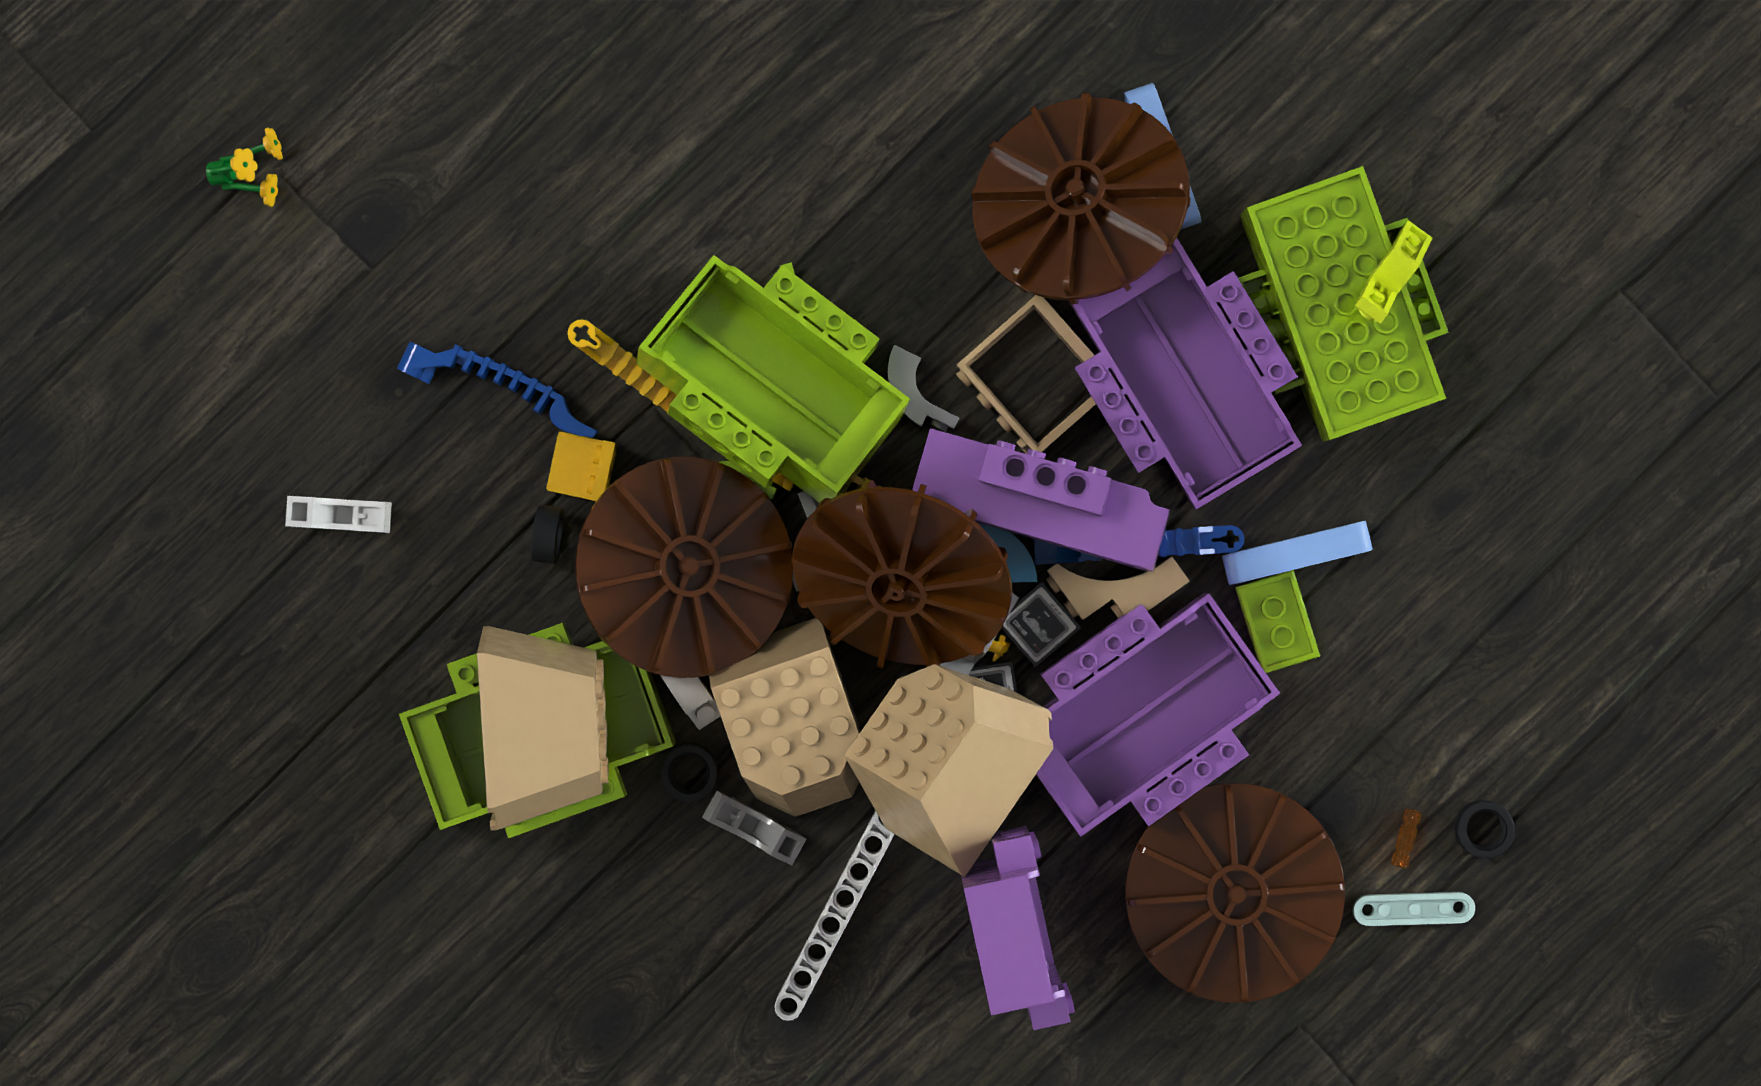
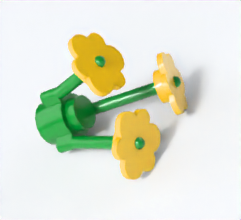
M265 128L266 135L263 137V144L242 150L239 148L234 151L233 155L220 157L219 161L209 162L206 166V176L212 186L221 185L223 190L237 189L260 192L261 198H264V205L273 207L275 197L278 194V178L276 174H267L266 180H263L261 185L235 183L233 180L238 179L252 182L255 179L254 171L257 170V163L253 160V154L266 150L278 160L283 159L282 147L274 129Z

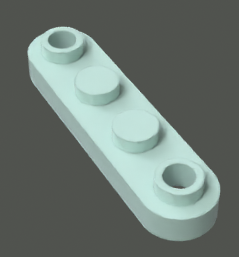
M1463 892L1362 895L1355 900L1352 912L1354 918L1365 926L1453 924L1469 921L1475 913V903L1469 895ZM1458 901L1462 902V911L1455 912L1453 905ZM1366 904H1370L1373 908L1369 915H1364L1362 912V908Z

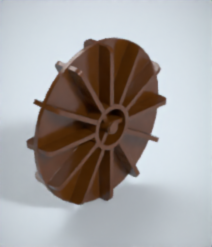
M1087 92L1082 93L1081 98L1062 101L1041 110H1037L1033 106L1030 108L1031 115L1011 128L999 142H991L989 145L991 152L982 166L975 188L971 191L973 223L983 252L994 268L1024 293L1029 292L1041 297L1057 300H1069L1071 304H1078L1081 299L1099 297L1123 287L1126 291L1132 289L1130 283L1152 269L1164 255L1170 256L1173 251L1172 244L1180 232L1187 209L1190 206L1188 169L1178 143L1159 120L1144 111L1135 102L1129 104L1115 99L1094 98Z
M663 458L648 462L622 475L601 494L593 505L580 531L575 559L577 593H579L587 618L601 640L624 660L648 672L667 677L695 678L708 676L751 656L762 647L777 627L790 601L789 595L793 578L791 548L793 546L792 542L789 541L782 518L770 501L768 494L763 492L745 475L723 463L705 458Z
M869 480L864 482L862 489L849 491L832 499L825 498L802 525L793 549L791 562L793 564L795 582L800 592L797 598L800 607H808L813 615L831 631L828 639L829 642L835 645L843 640L865 653L879 657L877 664L879 668H884L886 660L905 664L926 665L928 667L933 664L940 666L941 663L952 662L969 655L977 657L1001 630L1011 606L1012 582L1006 563L1008 558L1006 549L998 547L989 534L975 522L977 516L975 510L971 508L964 513L949 503L926 495L927 485L920 484L919 490L916 492L901 488L876 487L874 481Z
M1225 783L1200 789L1145 829L1130 859L1126 877L1125 898L1127 915L1136 941L1151 964L1165 978L1183 990L1202 998L1228 1003H1245L1269 998L1288 990L1294 985L1296 986L1319 965L1334 943L1340 928L1345 903V883L1340 859L1333 842L1317 819L1304 807L1289 797L1269 788L1244 783Z

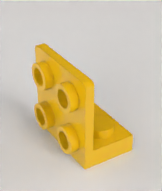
M559 432L546 489L551 492L597 501L610 485L618 444Z

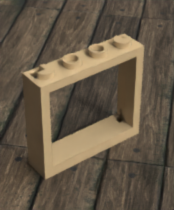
M1038 295L1029 300L956 365L960 370L956 373L959 379L967 387L972 384L980 394L976 398L987 410L992 407L999 414L996 420L1007 433L1011 430L1014 431L1020 438L1016 443L1025 454H1027L1028 449L1042 452L1096 405L1093 398L1090 397L1039 443H1036L970 368L976 360L1034 309L1081 363L1094 356L1045 298Z

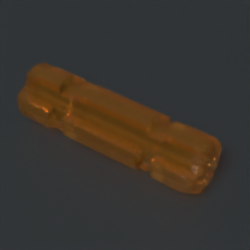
M1405 809L1402 818L1404 825L1400 826L1395 846L1397 852L1393 853L1392 865L1400 868L1408 867L1411 858L1408 855L1413 850L1418 831L1416 824L1419 825L1421 812Z

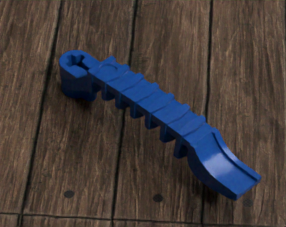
M409 342L397 366V369L430 384L437 368L449 367L454 369L456 363L462 365L461 371L470 374L474 364L478 363L481 366L476 376L484 380L490 369H493L497 373L492 382L501 386L506 375L510 376L512 380L507 389L516 393L521 383L528 385L521 399L530 403L537 390L543 392L532 409L539 415L542 414L551 398L555 399L550 408V419L558 428L588 438H596L599 434L595 429L574 418L568 408L566 398L556 393V389L549 385L546 387L536 378H528L525 373L519 370L514 371L504 363H501V365L495 363V360L487 356L483 358L471 350L470 352L464 351L462 347L456 344L451 350L435 354L413 342Z
M1233 525L1193 527V529L1184 530L1176 528V530L1168 531L1165 529L1158 556H1184V554L1194 553L1195 555L1233 553L1242 548L1245 538L1241 529ZM1228 530H1233V534L1239 536V542H1235L1233 548H1228V543L1212 541L1213 538L1227 536ZM1033 539L1035 565L1087 562L1086 560L1102 561V558Z

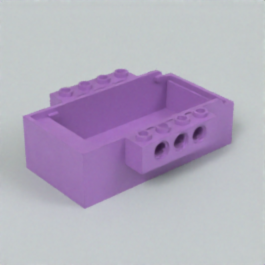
M1176 238L1172 244L1173 251L1170 256L1164 255L1152 269L1130 283L1132 289L1126 291L1123 287L1099 297L1081 299L1078 304L1070 303L1099 351L1098 354L1076 366L1075 370L1136 471L1139 473L1164 458L1194 509H1198L1302 446L1271 393L1298 376L1234 271L1207 287Z
M930 428L912 491L918 492L920 484L927 485L926 495L949 503L964 513L971 508L977 512L976 523L1153 573L1170 509L1154 505L1150 500L1147 490L1114 481L1112 478L1106 477L1107 471L1089 466L1088 471L1075 468L1077 462L1058 457L1057 463L1045 460V453L1028 449L1027 454L1014 451L1016 445L997 440L996 445H987Z
M1209 593L1201 594L1158 626L1143 604H1138L1040 674L1056 698L1043 706L1051 712L1052 720L1049 721V735L1053 741V750L1036 775L1080 837L1129 802L1132 803L1145 823L1150 826L1249 755L1232 729L1259 711L1265 704L1278 696L1280 692Z
M1026 826L998 831L991 838L995 858L975 862L965 877L961 875L991 1015L1027 1008L1033 1030L1071 1022L1069 1014L1075 1013L1073 1000L1067 984L1061 982L1054 964L1036 877L1040 876L1036 858H1041L1038 839L1034 831L1029 832Z

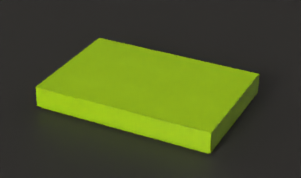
M1294 570L1235 587L1257 661L1265 673L1320 657Z

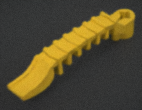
M576 320L569 326L568 338L573 345L600 365L606 366L615 376L621 377L626 381V384L633 386L640 391L642 396L648 397L653 401V404L657 407L660 406L668 414L669 405L677 395L636 364L637 359L632 356V353L626 352L617 342L587 320ZM584 326H587L589 328L587 331L588 335L597 342V345L595 346L585 339H581L579 342L576 341L577 334L574 332V329L576 327L582 329Z

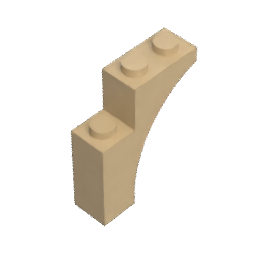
M1172 556L1155 566L1153 573L1146 571L1140 575L1121 580L1103 581L1085 578L1066 570L1057 563L1046 570L1050 575L1046 578L1050 587L1055 593L1059 591L1063 593L1067 599L1063 605L1073 618L1079 616L1081 620H1084L1110 600L1114 603L1110 608L1117 618H1120L1138 604H1143L1145 609L1149 611L1189 582V579Z

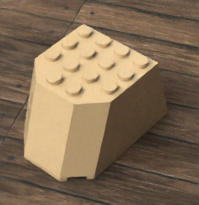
M816 617L773 632L762 647L751 656L709 675L711 690L743 779L756 799L794 817L851 798L859 784V780L844 755L860 734L861 729L831 644L828 641L829 638L825 627Z
M484 626L477 651L487 810L488 813H492L490 829L499 830L602 794L603 784L608 783L609 776L608 757H606L608 734L607 719H605V689H603L604 665L603 659L597 660V650Z
M933 664L897 679L844 756L885 828L965 877L1052 752L1053 741L1049 735V721L1052 720L1048 709L1009 688Z

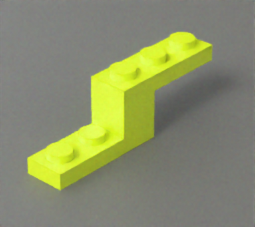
M1409 220L1401 228L1392 248L1369 276L1355 304L1359 308L1361 315L1368 320H1375L1381 324L1388 315L1397 294L1420 266L1431 243L1432 237Z

